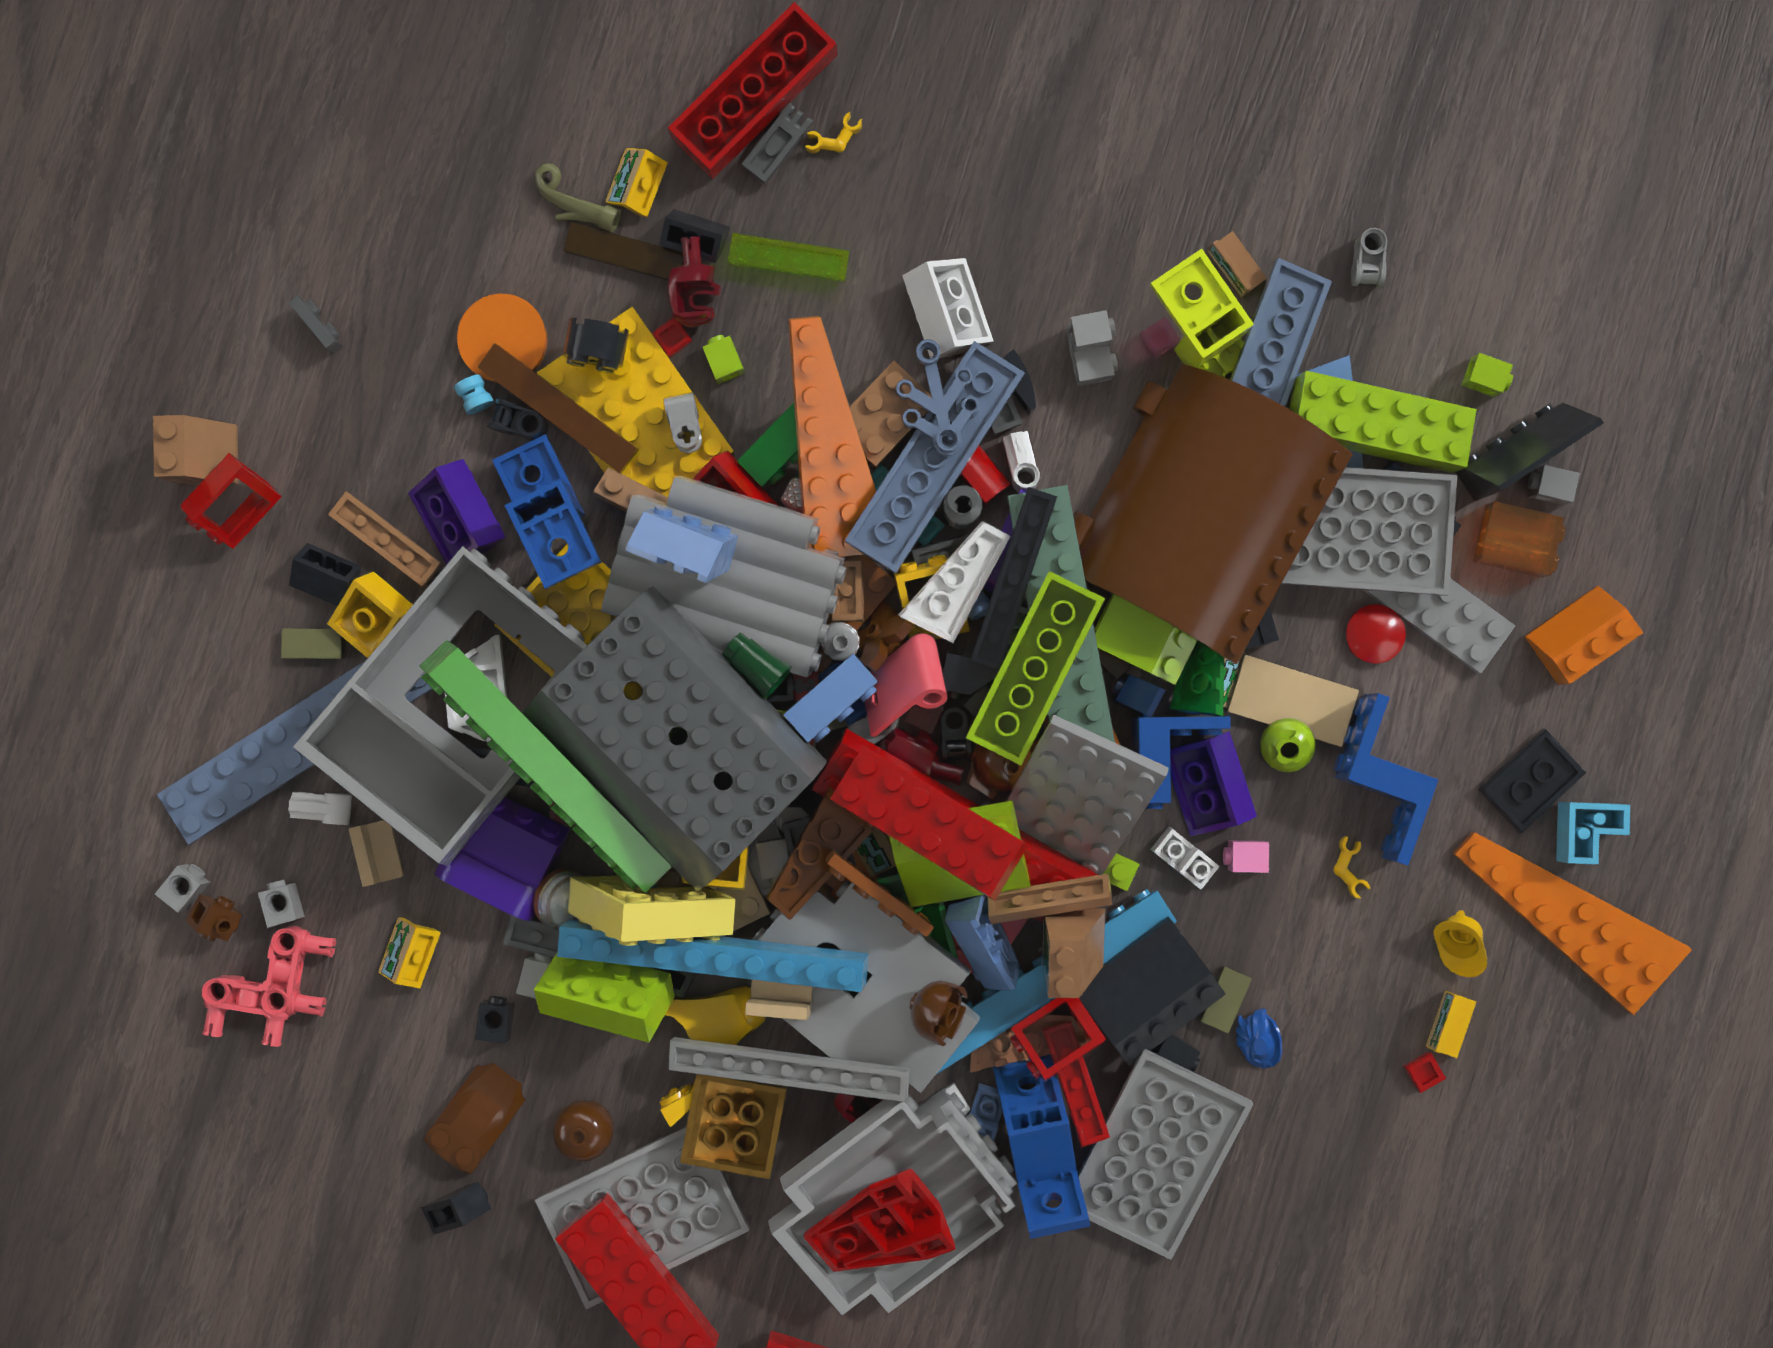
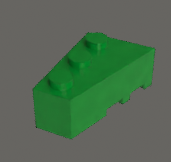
M794 402L737 461L761 487L769 484L776 485L786 475L784 470L791 464L795 465L799 462Z

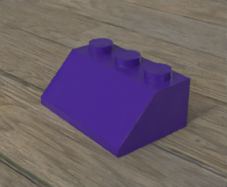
M464 459L435 467L408 492L446 565L462 546L469 552L474 548L483 554L505 538L500 524L494 517L486 498L480 491Z
M1230 731L1224 732L1222 735H1213L1170 749V775L1190 836L1238 826L1257 817Z
M504 797L460 852L537 889L561 854L570 829Z

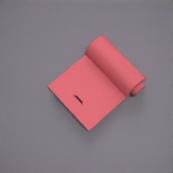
M925 633L914 635L887 657L886 661L876 672L871 671V674L878 682L873 685L877 691L865 700L870 735L873 737L879 735L915 704L923 708L933 709L947 701V692L937 644L932 635Z

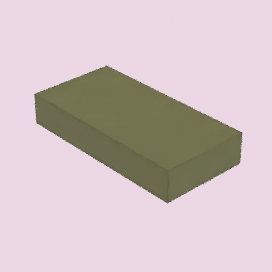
M282 628L281 658L343 659L344 638L334 629Z
M1222 966L1217 982L1226 995L1204 1010L1200 1021L1229 1034L1252 978Z

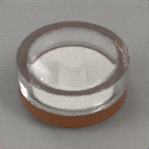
M563 868L549 873L543 878L534 895L533 907L537 918L558 932L559 927L569 919L579 920L568 913L570 877L585 876L571 869Z

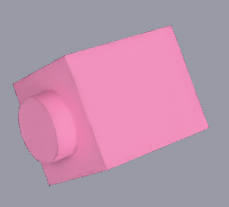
M1228 840V847L1223 849V863L1228 865V870L1231 872L1269 873V842Z

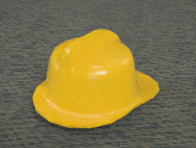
M1459 910L1456 915L1436 925L1433 933L1443 964L1451 972L1459 976L1470 978L1482 974L1487 967V955L1483 944V930L1480 924L1473 918L1466 916L1463 910Z

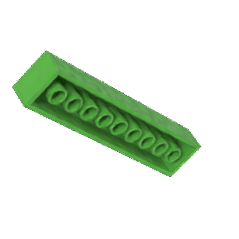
M446 640L419 665L425 672L421 678L437 694L441 695L444 692L447 695L443 699L444 702L461 718L465 715L469 717L465 723L483 740L487 737L491 739L487 745L505 762L509 759L512 760L508 766L527 784L531 781L534 782L530 788L549 806L553 802L555 803L551 809L570 827L575 824L572 830L591 848L596 845L592 850L632 890L638 886L646 893L672 867L458 647Z

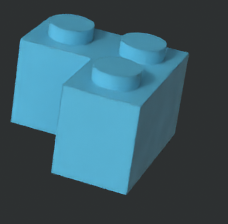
M1558 801L1556 861L1575 864H1599V834L1630 835V805Z

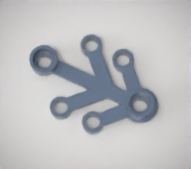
M926 339L918 344L916 358L925 367L931 397L916 389L913 383L906 379L898 382L896 394L903 400H912L936 416L938 427L921 418L920 413L916 409L906 410L902 421L907 428H916L933 439V446L939 454L952 456L960 451L963 444L961 431L969 418L978 412L980 403L974 396L964 398L960 413L950 424L948 412L963 388L971 384L973 373L967 367L959 368L955 373V380L944 395L936 363L940 357V347L934 340ZM931 350L934 356L926 359L923 357L922 352ZM965 372L969 375V380L962 382L959 380L958 375ZM902 385H908L911 391L908 394H902L899 388ZM968 401L974 402L976 409L973 411L967 410L965 403ZM914 414L917 417V421L909 423L906 420V416ZM944 437H951L953 444L945 446L942 443V439Z

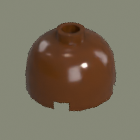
M977 744L972 754L975 777L989 789L997 792H1011L1032 754L1031 750H1029L1023 764L1019 765Z
M933 981L924 986L919 993L916 992L912 996L909 1005L910 1010H912L911 1019L915 1030L921 1037L937 1045L944 1046L946 1045L944 1042L946 1037L952 1039L956 1035L966 1011V1007L961 1005L962 997L967 998L965 988L946 981Z
M574 1101L564 1107L555 1120L553 1128L554 1143L560 1153L569 1160L578 1162L594 1160L602 1155L612 1142L614 1132L613 1118L608 1110L596 1101Z

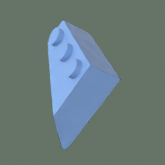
M655 506L654 509L643 512L625 550L655 563L667 564V561L673 563V570L682 574L698 573L697 580L707 583L729 571L739 535L730 533L731 528L719 524H713L710 527L701 524L702 519L691 515H684L683 518L672 515L673 510L669 508Z
M852 654L789 709L784 716L807 742L812 739L819 742L831 731L827 726L834 719L837 718L839 722L843 721L854 711L851 705L860 698L864 702L877 691L873 685L878 681L858 657Z
M980 895L951 900L948 911H946L945 922L971 964L976 980H980L985 989H1016L1020 963L1002 924H991L989 920L988 897Z

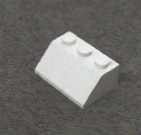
M965 258L928 261L902 275L924 340L931 339L938 343L941 351L939 358L951 357L966 352L974 341L982 346L993 342ZM928 350L929 356L932 358L934 356L933 352Z

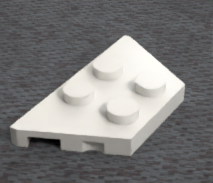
M494 635L490 640L464 655L507 697L501 635ZM446 704L448 728L482 741L489 742L491 740L489 737L483 740L465 723L469 718L467 715L461 718Z

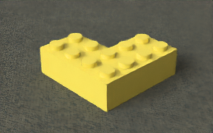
M618 875L570 877L568 913L578 918L579 922L591 925L593 930L602 931L606 937L619 940V944L626 946L637 945L638 941L643 940L653 944L666 943V939L692 942L694 937H702L706 940H720L723 935H733L736 899L711 887H703L699 891H696L692 886L651 887L645 893L638 886L632 890Z

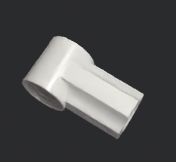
M1020 431L1003 437L1002 440L1012 476L1013 488L1017 492H1020L1021 489L1027 491L1028 487L1035 489L1040 478V472L1035 464L1028 432ZM1021 472H1029L1033 477V482L1023 484L1019 481L1017 475Z
M292 792L288 808L290 818L321 820L325 824L349 825L352 795Z

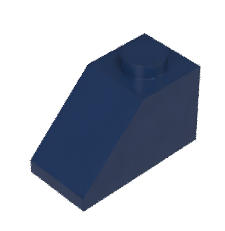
M1127 674L1124 679L1119 677L1111 691V693L1115 694L1112 701L1143 718L1152 717L1166 690L1131 674Z

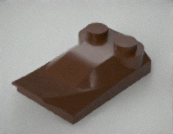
M495 1063L485 1066L478 1064L434 1125L429 1129L423 1140L432 1151L461 1171L472 1174L526 1101V1098L522 1095V1083Z

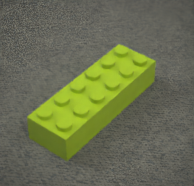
M1304 371L1296 377L1289 404L1291 411L1313 423L1349 451L1448 473H1455L1468 466L1477 409L1310 371Z
M1051 571L1048 572L966 736L967 739L1019 765L1023 764L1105 598Z

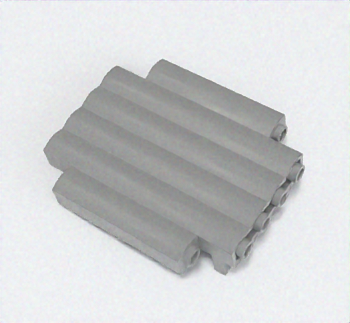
M684 476L674 477L667 503L640 494L632 496L619 539L617 554L611 568L609 584L603 598L601 612L619 616L636 598L654 586L721 655L729 642L741 632L748 639L752 638L762 648L792 666L791 673L808 677L812 671L816 672L819 667L821 654H818L820 642L825 643L830 629V626L826 625L829 613L833 614L836 609L838 597L834 596L837 584L842 585L847 568L843 567L845 558L838 557L839 552L829 549L819 551L810 548L811 544L815 545L820 534V527L817 526L818 518ZM655 506L669 508L673 510L672 515L683 518L684 515L698 517L702 519L701 524L710 527L713 524L731 528L730 533L739 535L729 571L707 583L697 580L698 573L682 574L673 570V563L667 561V564H659L625 550L643 512L654 509Z
M943 1088L919 1107L909 1093L906 1102L883 1099L780 1177L784 1192L793 1202L768 1220L771 1233L841 1315H844L870 1294L890 1313L1004 1227L999 1214L1002 1213V1210L1007 1213L1015 1207L1010 1197V1194L1013 1193L1012 1187L1017 1184L1011 1174L1015 1170L1013 1165L1005 1155L1000 1158L995 1153L998 1147L988 1134L983 1137L979 1133V1130L982 1129L981 1125L972 1114L965 1115L962 1111L965 1106L955 1092L949 1095ZM912 1168L940 1203L955 1243V1250L929 1260L833 1272L804 1239V1232L869 1185ZM996 1199L998 1200V1202H999L1001 1208H1000L999 1205L996 1203V1201H995Z

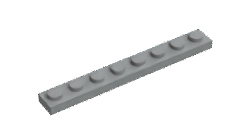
M677 1037L670 1040L669 1070L900 1102H906L908 1099L910 1068Z

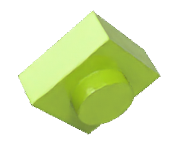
M1116 853L1103 874L1108 873L1111 884L1128 891L1140 864Z

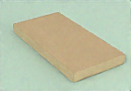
M1244 655L1226 712L1268 725L1283 718L1297 719L1310 728L1314 739L1342 747L1359 690Z

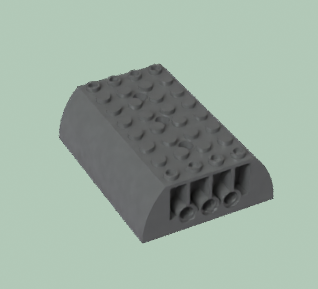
M654 586L636 598L540 691L522 713L696 891L701 890L722 873L815 779L827 763V760L766 699H763L758 691L730 665L715 647ZM630 682L638 683L642 688L641 697L637 700L627 699L623 692L626 684ZM681 727L686 731L687 740L684 744L674 745L670 742L669 732L672 728ZM726 772L731 776L732 784L727 790H719L715 787L714 777L717 773Z

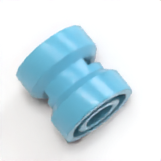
M480 374L467 377L454 386L457 395L464 400L463 407L468 415L483 411L494 403L491 394L487 393L484 389L485 382Z

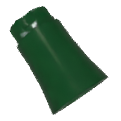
M741 632L729 642L722 652V656L729 660L730 665L754 686L764 700L780 686L792 669V666L778 659L752 638L748 639Z

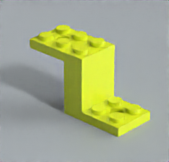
M1200 249L1151 282L1149 286L1184 335L1174 348L1182 363L1225 378L1226 374L1233 372L1244 343L1241 338L1254 324L1203 249ZM1191 284L1198 286L1201 290V297L1197 300L1189 299L1185 295L1186 286Z

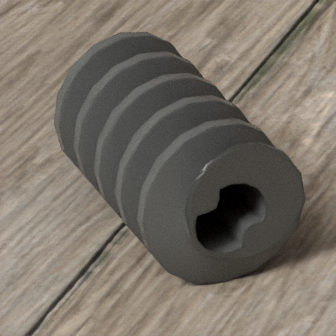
M967 485L951 489L943 504V517L945 521L956 529L971 527L977 521L982 510V499L979 493ZM963 502L967 504V513H959L957 511V503Z

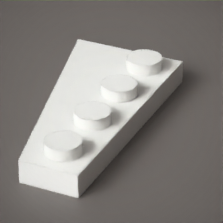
M982 521L899 613V616L953 643L1011 536Z

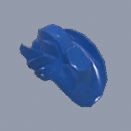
M1265 1008L1256 1010L1253 1015L1248 1016L1246 1019L1239 1015L1237 1019L1238 1026L1236 1027L1237 1046L1241 1049L1245 1059L1254 1067L1263 1069L1274 1067L1280 1062L1282 1056V1038L1276 1022L1267 1015Z

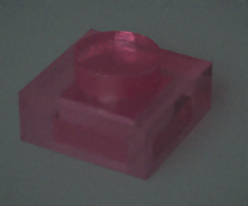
M1166 317L1139 334L1155 359L1177 346L1181 340Z

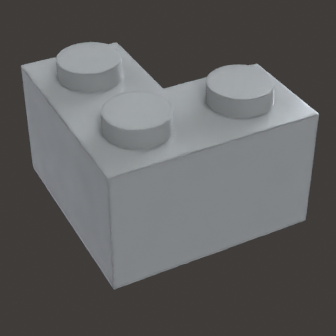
M1107 310L1071 317L1066 327V334L1077 387L1112 380L1115 375L1114 371H1118L1116 354L1110 353L1109 347L1112 342V336H1116L1113 318L1108 319Z

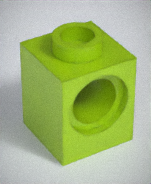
M724 335L712 337L707 341L708 345L703 346L718 385L745 374L730 336L725 338Z
M1478 353L1470 359L1461 386L1496 397L1509 389L1513 380V375L1510 374L1513 364Z

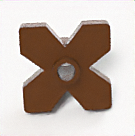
M882 601L871 614L870 625L866 629L857 631L860 643L855 655L859 658L861 657L860 660L873 672H876L886 661L887 657L905 643V637L913 628L911 623L900 617L899 614L897 615L898 612L885 601Z

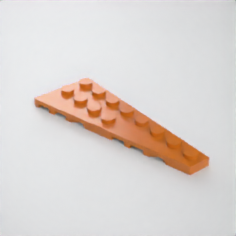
M821 317L788 319L802 514L818 518L817 526L820 527L817 543L815 545L811 544L810 548L819 551L833 550L839 552L838 557L862 555L863 553L845 543V539L873 498L876 489Z
M1471 832L1452 853L1629 1014L1635 1015L1692 951L1686 944L1476 832Z

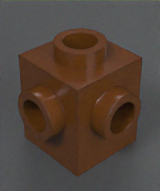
M199 894L186 921L202 938L209 941H215L217 938L228 942L232 933L238 928L242 914L233 907L235 903L226 897L218 896L215 899Z

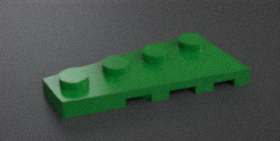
M1198 640L1175 685L1170 709L1177 712L1223 717L1225 659Z

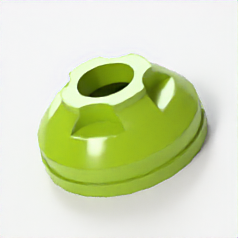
M1283 718L1271 723L1264 730L1260 740V749L1265 761L1272 768L1282 772H1294L1304 768L1313 758L1315 739L1312 731L1305 723L1293 718ZM1288 742L1295 743L1298 746V753L1290 758L1284 757L1281 754V747Z

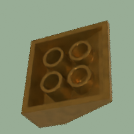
M696 1074L680 1163L770 1179L787 1086Z

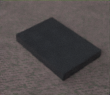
M1542 729L1478 790L1518 833H1523L1587 772L1546 729Z

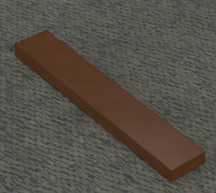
M493 344L479 364L478 368L619 473L625 470L639 450L498 344Z

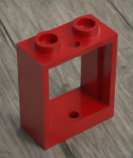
M228 453L183 501L180 507L187 514L186 522L194 529L200 531L203 528L207 531L206 535L218 545L225 543L234 549L282 496L268 481ZM237 478L254 491L220 526L203 513Z
M1056 998L1013 1026L1010 1030L1013 1036L1009 1038L1018 1053L1024 1051L1030 1060L1026 1063V1066L1035 1079L1041 1077L1043 1082L1103 1044L1106 1040L1079 998ZM1064 1004L1089 1042L1047 1069L1022 1031Z

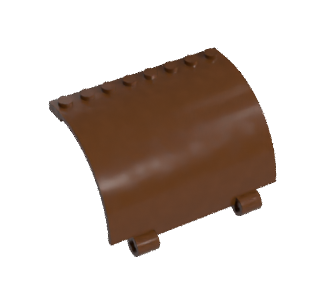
M1182 364L1168 390L1156 383L1147 381L1133 406V409L1145 418L1090 517L1075 511L1073 518L1086 582L1106 590L1162 619L1203 643L1227 661L1237 665L1353 453L1313 423L1274 400L1217 374Z

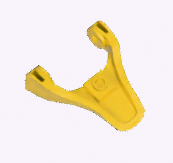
M747 986L706 996H684L683 998L675 996L665 1014L674 1017L683 1025L689 1038L692 1040L737 1045L744 1037L765 1022V1017L745 1015L746 1002L751 998V988ZM691 1083L680 1088H672L669 1094L662 1097L659 1101L661 1104L660 1111L670 1127L690 1109L694 1085L692 1086Z

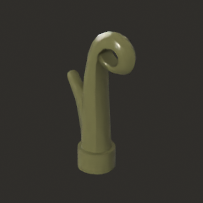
M550 163L542 164L538 167L535 173V185L539 193L549 202L567 211L566 213L556 215L557 221L589 222L612 233L616 230L620 222L621 210L609 205L602 206L556 191L555 189L561 180V173L558 167ZM551 172L552 180L546 184L545 175Z

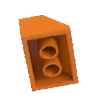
M1596 586L1524 637L1558 685L1571 684L1643 634V631L1626 607L1601 587Z

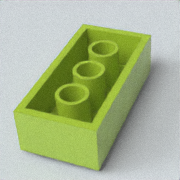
M557 951L534 988L537 1005L541 1014L640 1041L650 1042L675 998L670 973L641 966L557 957Z

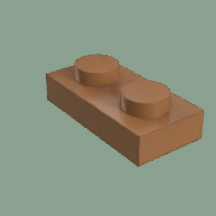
M844 561L843 567H846L847 571L842 585L837 584L834 596L838 597V602L832 614V621L845 623L864 622L863 562Z

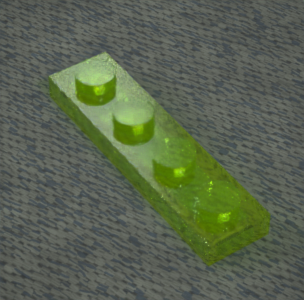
M732 233L728 264L845 282L850 251Z

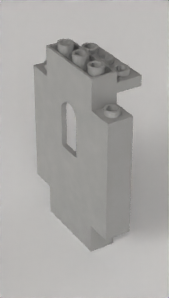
M848 880L836 892V895L839 897L838 900L830 894L833 888L824 883L791 920L787 919L776 909L770 916V919L774 921L767 930L762 927L752 940L817 947L819 944L828 942L836 945L841 950L869 953L867 971L872 974L862 992H859L855 998L846 990L813 987L812 1010L807 1020L783 1019L830 1058L910 1068L909 1084L921 1093L977 1025L981 1016L961 1002V1005L966 1007V1011L956 1035L952 1039L946 1037L944 1039L946 1045H937L921 1037L915 1030L911 1019L912 1010L909 1008L911 998L916 992L919 993L924 986L933 981L941 980L960 986L969 975L971 969L929 935L926 937L920 932L916 936L901 925L904 922L903 919L896 914L892 918L886 915L877 907L880 902L872 896H869L868 899L860 896L852 889L855 884L853 882L850 883Z

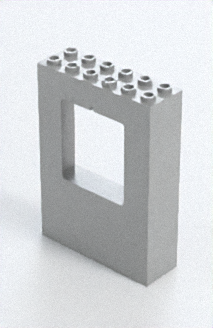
M463 546L293 746V748L437 863L446 866L457 856L463 846L494 811L520 777L508 766L512 762L511 759L505 762L493 750L485 758L478 757L406 699V694L425 673L419 665L446 640L451 642L477 611H481L513 638L516 639L521 635L522 638L519 642L554 669V675L545 686L588 646L583 642L585 639L577 629L570 624L566 627L560 624L561 620L558 618L559 616L546 605L542 608L537 606L538 602L528 590L522 586L517 590L513 587L515 583L511 581V577L498 567L493 571L486 557L474 548L469 552Z

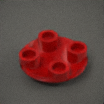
M1373 604L1360 608L1352 614L1346 628V639L1350 652L1355 657L1368 663L1379 664L1393 659L1401 651L1405 643L1406 631L1401 617L1394 610L1384 605Z

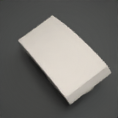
M1169 826L1150 849L1199 889L1205 886L1220 867Z

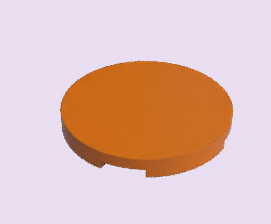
M501 293L479 299L467 309L458 326L457 344L463 361L476 375L480 374L483 379L490 382L498 383L480 370L478 366L494 343L501 346L534 371L542 362L547 349V330L541 316L530 303L515 295Z

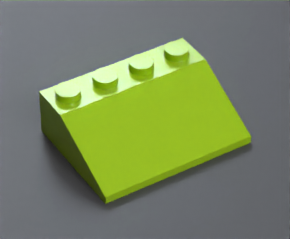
M1111 594L1094 629L1098 648L1175 685L1197 642L1196 639L1114 594Z
M1013 801L968 808L1021 840ZM889 836L895 864L911 907L984 895ZM1024 854L1001 892L1031 887Z

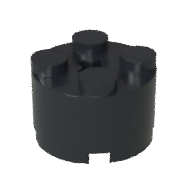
M577 318L569 319L563 356L567 358L566 364L576 367H584L585 364L596 365L597 371L611 374L614 373V370L623 367L629 334L628 329L625 328L620 333L618 332L619 326L612 323L585 318L584 324H576Z

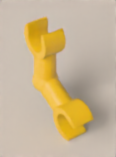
M850 112L847 113L843 118L844 127L837 139L821 137L816 131L808 132V138L817 139L818 143L815 146L806 145V151L817 153L822 149L838 153L843 152L851 136L862 129V119L858 121L856 126L851 127L847 124L851 115Z
M1344 836L1339 842L1341 853L1333 868V872L1348 885V891L1351 896L1361 899L1355 891L1356 885L1361 883L1367 889H1370V885L1365 880L1357 879L1347 869L1352 855L1360 851L1361 841H1356L1354 848L1348 850L1346 848L1348 836Z

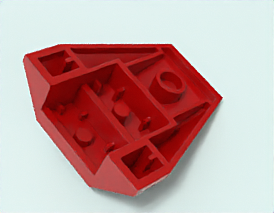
M912 1168L869 1185L804 1232V1239L833 1272L929 1260L955 1250V1243L940 1203Z

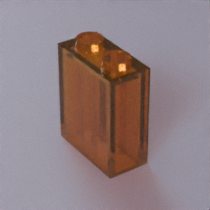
M1496 501L1485 504L1473 562L1540 578L1551 576L1552 572L1556 571L1559 563V555H1556L1558 544L1563 541L1565 536L1564 517Z

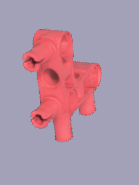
M289 926L276 931L269 946L267 958L270 959L267 980L263 981V983L245 980L243 976L221 975L208 980L203 985L202 997L207 1013L202 1034L221 1037L223 1035L226 1010L264 1015L266 1018L261 1044L269 1045L271 1043L270 1046L279 1047L282 1045L284 1022L288 1020V1017L293 1014L295 1015L296 1012L322 1017L325 1011V1007H322V1005H326V998L302 995L299 991L306 953L333 957L335 948L330 947L336 946V938L314 936L308 930L298 926ZM286 933L291 934L294 938V946L292 948L287 947L284 943ZM217 983L221 984L225 989L223 998L219 997L215 992ZM275 993H280L283 996V1007L275 1004Z

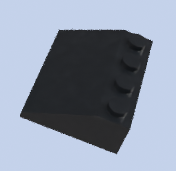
M1549 403L1535 412L1537 418L1529 424L1525 419L1510 429L1512 435L1503 440L1499 436L1486 445L1488 451L1479 456L1477 452L1470 455L1468 466L1457 471L1456 474L1474 501H1478L1503 491L1604 424L1601 418L1568 404L1561 403L1552 407Z
M1168 916L1103 964L1102 969L1079 999L1130 1067L1140 1057L1143 1050L1151 1051L1226 995V993Z

